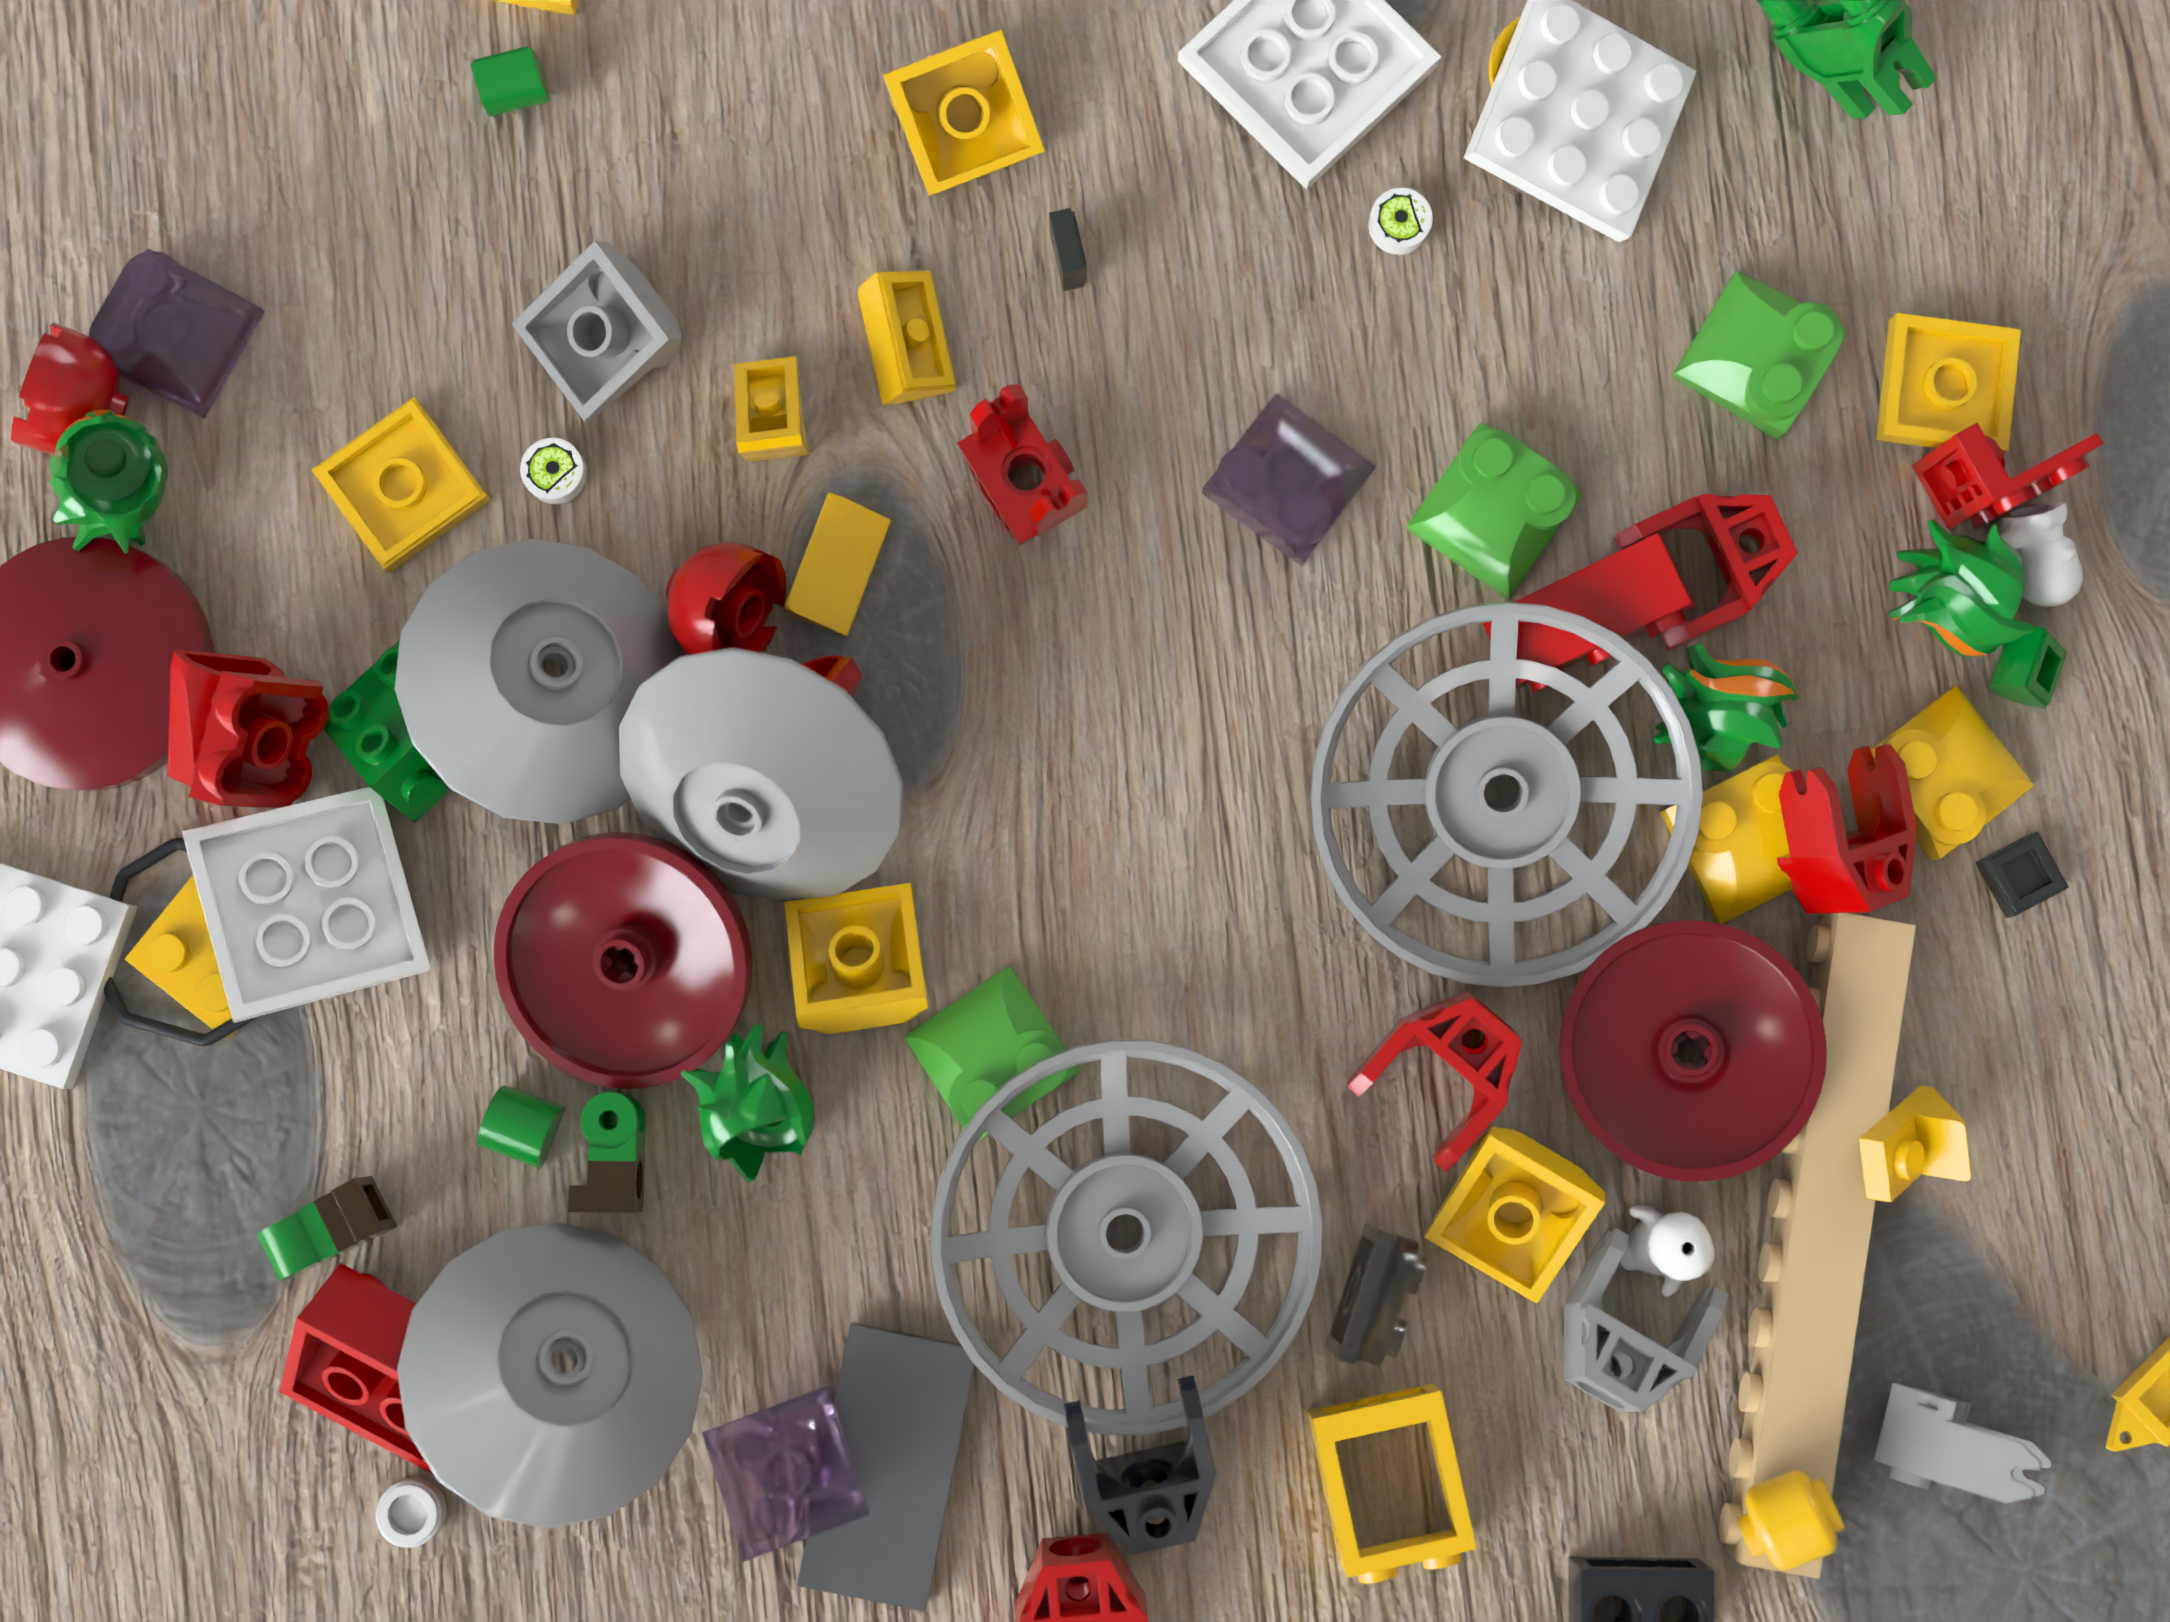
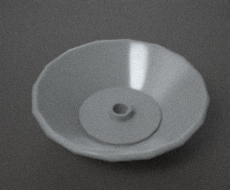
M526 539L475 551L428 585L400 633L395 692L413 746L451 790L504 818L565 824L616 810L631 799L620 776L619 726L639 685L680 656H686V654L675 640L669 628L667 610L636 574L588 547ZM548 659L558 661L564 669V675L557 678L550 677L543 671L542 662Z
M734 647L680 656L639 685L619 726L620 776L642 824L656 838L682 848L694 858L704 863L730 891L780 902L836 896L876 872L901 832L903 780L883 731L845 689L792 659Z
M559 1222L499 1231L449 1261L412 1310L397 1367L406 1430L438 1482L489 1517L548 1529L608 1517L659 1483L692 1433L703 1379L693 1317L663 1270L614 1235ZM564 1352L569 1355L573 1362L572 1371L569 1373L556 1371L551 1363L552 1354Z

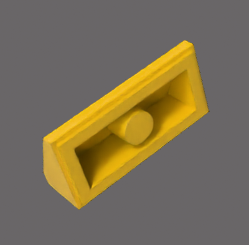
M931 271L874 273L859 286L858 298L883 405L900 404L955 391L957 386Z
M828 492L786 601L785 611L792 618L848 637L889 530L891 519L847 498Z

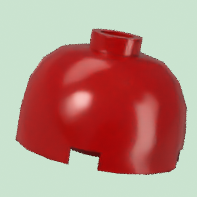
M56 323L50 324V335L44 333L40 339L22 384L19 398L24 399V407L30 408L27 420L14 416L11 427V440L13 443L38 452L54 454L57 441L68 426L74 421L82 419L90 411L111 410L117 415L125 416L130 397L118 393L120 372L112 355L98 341Z
M726 542L702 547L688 558L680 568L675 570L666 586L667 617L669 628L683 651L692 655L734 647L763 653L772 641L777 626L764 627L772 610L773 603L784 607L786 598V573L780 559L749 545Z

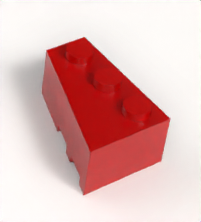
M1659 533L1514 601L1518 603L1547 605L1581 615L1616 633L1625 641L1645 632H1648L1651 639L1665 634L1685 624L1686 619L1684 615L1698 609L1667 542ZM1518 621L1516 659L1535 661L1565 672L1564 668L1587 658L1591 667L1613 658L1601 647L1572 632L1540 623ZM1484 622L1482 624L1491 641V622ZM1516 678L1515 688L1529 685L1533 694L1550 687L1531 680Z

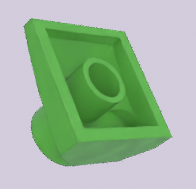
M1736 270L1671 377L1779 440L1808 402L1838 352L1847 330L1842 327L1841 321L1835 312L1827 306L1814 302L1801 304L1789 296Z
M1479 423L1410 520L1406 529L1500 595L1509 599L1583 494L1565 472L1505 431Z
M1010 965L903 1036L950 1107L952 1114L963 1128H965L976 1110L1007 1080L1038 1060L1066 1050ZM1076 1065L1044 1078L1019 1094L1002 1111L1010 1118L1014 1117L1079 1073V1068ZM984 1131L979 1140L986 1136L988 1133Z

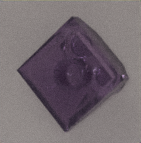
M148 248L131 258L124 266L90 326L89 337L98 341L112 355L120 376L205 419L265 311L237 294L180 265L169 255Z
M1276 393L1233 449L1227 452L1221 459L1217 470L1205 484L1201 494L1302 567L1375 470L1376 465Z
M828 1386L702 1432L743 1562L870 1515Z

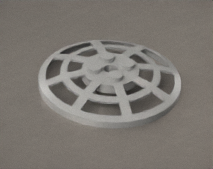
M1505 601L1465 606L1430 617L1394 637L1363 664L1342 690L1324 724L1314 757L1310 799L1314 835L1325 871L1345 907L1372 937L1396 956L1431 974L1466 984L1511 987L1541 984L1579 973L1588 968L1611 945L1648 926L1669 901L1687 869L1699 831L1703 791L1700 757L1690 722L1672 688L1645 656L1616 633L1581 615L1542 604ZM1518 621L1540 623L1572 632L1601 647L1619 662L1588 688L1577 678L1555 667L1531 660L1516 659ZM1491 622L1490 659L1477 660L1451 668L1430 679L1417 690L1390 665L1409 649L1437 634L1469 624ZM1516 678L1548 685L1569 696L1574 701L1547 727H1544L1529 718L1515 715ZM1480 679H1489L1488 715L1475 718L1455 728L1431 704L1436 698L1458 686ZM1637 681L1651 696L1666 724L1676 758L1677 779L1637 777L1636 763L1629 740L1617 717L1608 707ZM1372 683L1398 709L1389 719L1377 741L1369 768L1368 780L1331 782L1332 762L1342 729L1358 699ZM1592 720L1599 726L1609 745L1615 765L1616 777L1579 776L1572 755L1565 746ZM1413 722L1438 746L1429 762L1425 778L1388 779V771L1395 748L1407 727ZM1502 774L1516 778L1520 786V792L1517 800L1512 805L1505 808H1495L1485 801L1484 789L1490 779ZM1580 802L1615 803V811L1608 833L1598 851L1589 859L1567 837L1576 820ZM1637 803L1677 805L1675 823L1664 857L1647 887L1632 902L1606 876V873L1615 864L1627 843L1635 819ZM1388 805H1426L1429 819L1437 835L1412 861L1404 853L1394 834L1388 814ZM1369 807V817L1377 843L1388 864L1398 875L1373 904L1358 889L1342 860L1333 831L1331 809ZM1454 854H1457L1466 861L1487 867L1488 902L1456 895L1435 884L1430 879ZM1549 855L1572 877L1566 883L1543 895L1523 901H1514L1513 868L1534 863ZM1586 893L1614 919L1611 924L1598 934L1567 950L1537 959L1515 961L1514 922L1529 921L1553 914L1576 902ZM1417 894L1427 903L1451 915L1476 922H1487L1489 961L1469 960L1437 951L1407 936L1391 922Z
M1111 1039L1073 1046L1038 1060L1007 1080L976 1110L956 1139L940 1175L931 1218V1257L937 1292L952 1331L975 1366L1002 1393L1030 1412L1068 1427L1064 1404L1070 1402L1040 1390L1022 1378L1047 1345L1055 1352L1083 1364L1107 1369H1121L1125 1409H1101L1081 1405L1087 1432L1102 1435H1146L1187 1425L1182 1398L1172 1403L1151 1407L1147 1366L1161 1364L1187 1353L1207 1340L1216 1330H1219L1247 1356L1231 1372L1198 1392L1205 1418L1217 1413L1249 1392L1277 1364L1297 1335L1314 1297L1322 1260L1323 1219L1317 1184L1302 1145L1284 1116L1256 1086L1226 1065L1185 1047L1153 1040ZM1127 1058L1151 1059L1184 1067L1211 1079L1227 1090L1228 1093L1202 1120L1191 1112L1165 1101L1142 1096H1128ZM1100 1060L1101 1098L1088 1100L1061 1111L1041 1124L1032 1134L1028 1133L1002 1111L1019 1094L1044 1078L1078 1064ZM1248 1110L1263 1124L1280 1151L1293 1184L1296 1206H1256L1255 1195L1246 1171L1232 1148L1222 1138ZM1129 1116H1142L1160 1120L1181 1129L1188 1135L1167 1159L1161 1163L1148 1156L1130 1152ZM1102 1118L1104 1155L1085 1162L1073 1171L1046 1148L1051 1141L1071 1128L1093 1119ZM984 1131H986L1013 1154L1005 1166L994 1192L989 1214V1230L950 1236L951 1211L958 1180L973 1147ZM1208 1152L1214 1157L1226 1176L1236 1208L1199 1210L1195 1197L1183 1181ZM1029 1167L1056 1190L1048 1209L1046 1224L1008 1228L1013 1196L1023 1174ZM1129 1214L1139 1219L1142 1227L1138 1242L1127 1249L1112 1247L1106 1238V1230L1109 1223L1119 1215ZM1298 1232L1297 1257L1289 1290L1276 1319L1266 1334L1263 1335L1234 1310L1242 1299L1253 1273L1258 1251L1259 1234ZM1238 1235L1233 1266L1223 1288L1217 1295L1192 1273L1199 1259L1203 1237ZM1048 1251L1052 1264L1062 1282L1039 1311L1030 1303L1020 1287L1011 1264L1010 1255ZM991 1258L992 1269L1004 1299L1016 1318L1026 1327L1002 1360L987 1346L969 1318L955 1282L952 1263ZM1176 1293L1200 1314L1193 1323L1178 1333L1155 1343L1145 1344L1142 1310L1158 1305ZM1083 1300L1100 1309L1116 1312L1119 1347L1087 1343L1064 1333L1059 1328L1080 1301Z

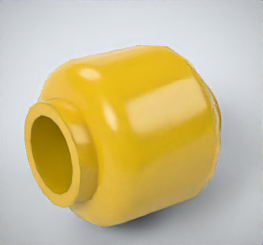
M1799 1469L1791 1470L1748 1488L1745 1494L1748 1514L1737 1517L1739 1527L1753 1557L1766 1552L1771 1563L1783 1571L1793 1569L1833 1553L1838 1542L1836 1533L1845 1530L1844 1523L1824 1479L1819 1478L1813 1481L1805 1471Z

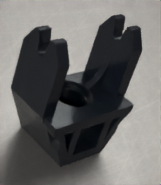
M1194 1375L1178 1378L1188 1427V1440L1095 1460L1091 1451L1080 1400L1064 1404L1084 1504L1130 1556L1196 1541L1216 1474ZM1148 1480L1159 1483L1151 1487L1140 1488ZM1166 1516L1159 1524H1152L1147 1521L1155 1517Z

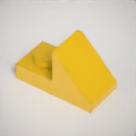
M792 356L734 364L736 444L738 453L747 462L808 455L809 446L802 416L801 383L797 357Z
M1920 1085L1859 1138L1866 1198L1892 1202L1922 1174L1959 1181H1969L1971 1179L1965 1122L1933 1087Z

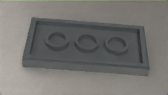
M854 1322L850 1324L797 1586L923 1612L926 1611L975 1364L971 1361L961 1344Z

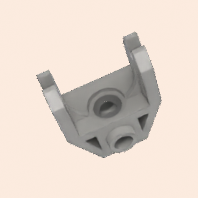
M1614 1228L1613 1231L1606 1230L1593 1249L1564 1305L1563 1379L1619 1413L1643 1412L1666 1396L1674 1386L1697 1373L1699 1369L1697 1366L1725 1312L1729 1294L1715 1286L1711 1290L1704 1288L1690 1308L1674 1342L1666 1348L1662 1347L1602 1311V1296L1625 1253L1630 1238L1628 1234L1618 1228ZM1611 1359L1615 1365L1614 1374L1610 1367Z
M1901 1383L1892 1384L1874 1458L1875 1461L1891 1466L1890 1478L1924 1489H1929L1931 1480L2003 1503L2046 1494L2047 1487L2025 1475V1469L2041 1470V1468H2052L2053 1461L2034 1442L1968 1423L1967 1420L1972 1403Z

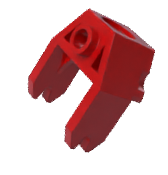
M1019 384L1007 385L1001 389L999 396L993 401L989 402V400L983 399L969 414L972 434L959 441L957 445L974 482L1011 538H1015L1018 544L1022 545L1035 536H1041L1087 508L1088 492L1079 479L1070 481L1067 476L1075 471L1068 455L1056 439L1049 443L1045 441L1029 416L1028 397ZM1029 465L1038 468L1045 478L1037 488L1021 490L1010 482V477L1017 468Z
M1702 494L1640 521L1617 533L1614 538L1620 551L1656 533L1663 535L1674 529H1694L1704 534L1728 585L1724 598L1711 612L1663 634L1660 638L1666 651L1682 646L1744 618L1798 554L1771 495L1738 494L1737 496H1716L1714 494ZM1746 537L1753 540L1756 544L1757 552L1748 553L1744 551L1739 544V538Z
M1884 744L1875 748V761L1869 746H1863L1853 751L1847 773L1858 827L1856 831L1845 832L1837 786L1822 767L1808 770L1806 781L1801 769L1785 773L1778 795L1789 854L1778 857L1777 863L1781 871L1790 878L1793 892L1806 914L1872 912L1910 896L1917 824L1906 765L1891 744Z
M1465 991L1402 1017L1347 1081V1087L1360 1097L1400 1052L1416 1046H1428L1473 1085L1474 1091L1471 1109L1432 1156L1434 1158L1433 1161L1446 1172L1463 1156L1506 1106L1508 1091L1513 1072L1516 1069L1522 1039L1511 1026L1470 991ZM1471 1029H1479L1484 1032V1037L1478 1045L1470 1047L1462 1043V1037L1465 1032Z
M1107 1532L1042 1538L1015 1604V1622H1148L1145 1592Z

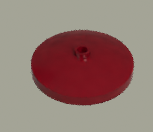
M76 536L64 537L32 546L16 554L0 566V763L17 775L48 787L76 791L108 790L138 781L152 774L168 762L170 663L175 649L214 652L213 641L207 619L197 598L179 575L165 563L132 546L128 547V553H124L117 541L99 537L92 539L80 551H76L73 549ZM74 655H75V658H76L75 664H74V666L71 668L72 659H73V657H74Z
M608 832L589 835L557 848L538 861L522 876L506 899L499 916L494 939L493 961L498 990L507 1013L523 1038L543 1058L563 1072L588 1083L608 1088L642 1089L655 1087L683 1077L681 1076L682 1070L693 1071L712 1057L731 1035L745 1010L750 994L753 970L751 942L742 913L733 896L714 872L690 853L670 842L643 834ZM626 948L633 952L635 955L634 959L628 955Z
M1686 920L1656 924L1636 931L1611 945L1596 958L1577 982L1567 1003L1560 1029L1559 1053L1563 1081L1572 1105L1585 1127L1609 1152L1625 1163L1646 1173L1671 1180L1700 1182L1725 1179L1752 1170L1776 1156L1790 1144L1809 1120L1818 1102L1826 1073L1827 1046L1823 1020L1809 987L1797 970L1780 953L1759 938L1731 926L1708 921ZM1694 1041L1701 1046L1703 1057L1699 1063L1693 1065L1690 1062L1683 1063L1679 1059V1046L1683 1042Z

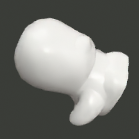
M2047 502L2019 507L2001 515L1995 523L2001 538L2020 553L2024 575L2022 598L2038 607H2053L2069 602L2079 592L2084 581L2076 544L2072 539L2063 535V523L2067 519L2068 511L2066 502Z
M1646 1205L1630 1207V1215L1641 1221L1631 1231L1625 1253L1620 1261L1625 1270H1640L1648 1274L1665 1277L1662 1294L1668 1297L1680 1288L1683 1281L1698 1278L1710 1269L1715 1259L1714 1245L1706 1226L1696 1216L1685 1212L1661 1213L1656 1208Z

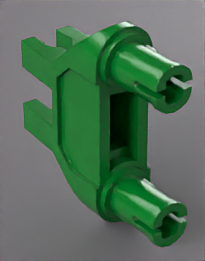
M1756 0L1772 22L1770 37L1784 57L1799 71L1822 84L1852 119L1867 118L1875 110V106L1864 95L1862 85L1890 116L1905 114L1913 105L1900 88V75L1897 71L1903 75L1912 90L1928 88L1937 79L1912 39V13L1905 0Z

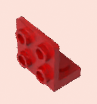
M1975 423L1953 435L1914 463L1912 468L1948 530L1967 520L1971 521L1976 530L2011 511L2014 507L2044 494L2062 484L2065 480L2089 468L2090 465L2084 456L2104 443L2099 434L2095 433L2010 479L2004 469L2005 459L1999 445L1990 436L1984 435L1979 424Z

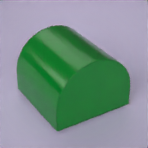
M525 46L475 59L470 63L481 101L489 117L550 102L549 89L542 63L531 47Z
M2034 626L2033 632L2002 645L1988 688L1993 693L2010 701L2046 709L2052 699L2067 652L2046 628Z
M502 1085L494 1094L485 1112L479 1129L477 1144L480 1147L533 1167L543 1168L566 1107L513 1087Z

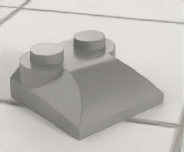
M596 240L512 323L513 327L583 421H592L638 382L650 369L662 368L671 363L677 356L681 346V330L678 321L637 266L608 242Z

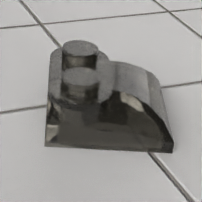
M1368 1223L1364 1224L1325 1344L1327 1349L1339 1361L1353 1364L1361 1360L1380 1366L1385 1355L1393 1358L1397 1356L1407 1325V1321L1399 1318L1406 1294L1416 1295L1427 1264V1258L1418 1255V1241Z

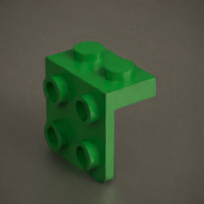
M399 640L390 649L385 651L352 685L329 705L328 719L324 730L367 785L413 823H416L451 789L411 742L395 692Z

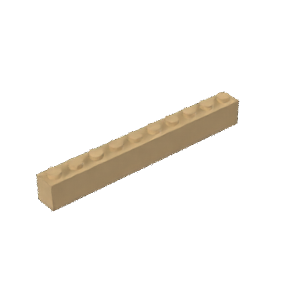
M1830 913L1820 915L1819 924L1812 926L1808 936L1806 957L1809 962H1813L1809 989L1817 1003L1823 1020L1827 1046L1826 1073L1818 1102L1809 1120L1800 1133L1781 1151L1784 1153L1781 1179L1775 1178L1773 1180L1768 1196V1213L1771 1217H1775L1771 1243L1766 1242L1763 1245L1758 1262V1276L1760 1281L1765 1282L1761 1308H1754L1749 1322V1344L1755 1347L1751 1373H1744L1739 1388V1408L1745 1412L1742 1437H1736L1733 1440L1729 1453V1473L1731 1477H1735L1732 1503L1724 1504L1719 1519V1539L1721 1543H1725L1724 1552L1741 1565L1820 1579L1823 1557L1784 1571L1776 1568L1771 1563L1766 1552L1753 1557L1741 1532L1737 1517L1748 1514L1745 1504V1494L1748 1488L1791 1470L1799 1469L1805 1471L1813 1481L1823 1478L1832 1496L1875 1200L1866 1198L1859 1138L1889 1112L1916 925L1850 913Z

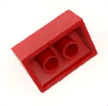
M340 1263L296 1318L279 1392L433 1474L406 1430L397 1372L410 1316L417 1303L385 1287L376 1277L359 1273Z

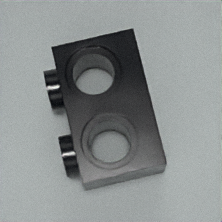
M1568 1557L1569 1622H1594L1595 1606L1602 1598L1611 1595L1619 1596L1622 1602L1620 1615L1613 1622H1660V1611L1663 1604L1668 1599L1676 1596L1685 1597L1687 1603L1686 1613L1679 1622H1715L1714 1570L1698 1558Z

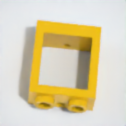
M1433 1383L1306 1410L1340 1566L1347 1578L1358 1576L1360 1583L1381 1582L1396 1577L1398 1575L1397 1567L1422 1562L1425 1569L1449 1567L1462 1561L1461 1553L1477 1549L1442 1391ZM1427 1422L1451 1529L1358 1549L1335 1442Z

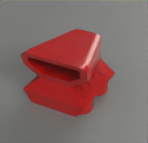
M175 649L170 663L167 775L191 787L188 797L219 806L262 808L291 806L292 802L300 798L307 790L312 778L313 769L311 761L305 755L308 743L319 735L328 719L329 706L327 699L322 694L323 685L317 680L284 677V672L275 664L259 657Z

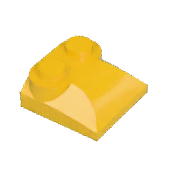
M996 30L882 74L890 94L892 106L898 115L928 196L1045 152L1002 30Z
M1957 685L1948 689L1870 748L1875 761V748L1884 744H1891L1905 762L1917 824L1915 840L1931 861L1941 859L1959 844L1975 838L1984 825L2035 786Z
M1778 754L1703 790L1699 831L1687 867L1716 923H1725L1793 889L1790 878L1781 871L1777 863L1778 857L1789 854L1778 794L1785 773L1792 771L1789 767L1782 764ZM1677 805L1659 812L1670 834L1675 823Z
M911 883L839 893L836 896L784 902L795 1011L800 1028L815 1030L824 1034L862 1030L904 1023L929 1008Z
M1491 1126L1489 1131L1481 1136L1475 1144L1471 1159L1427 1228L1424 1238L1537 1304L1605 1204L1606 1192L1582 1168L1528 1136L1513 1129Z

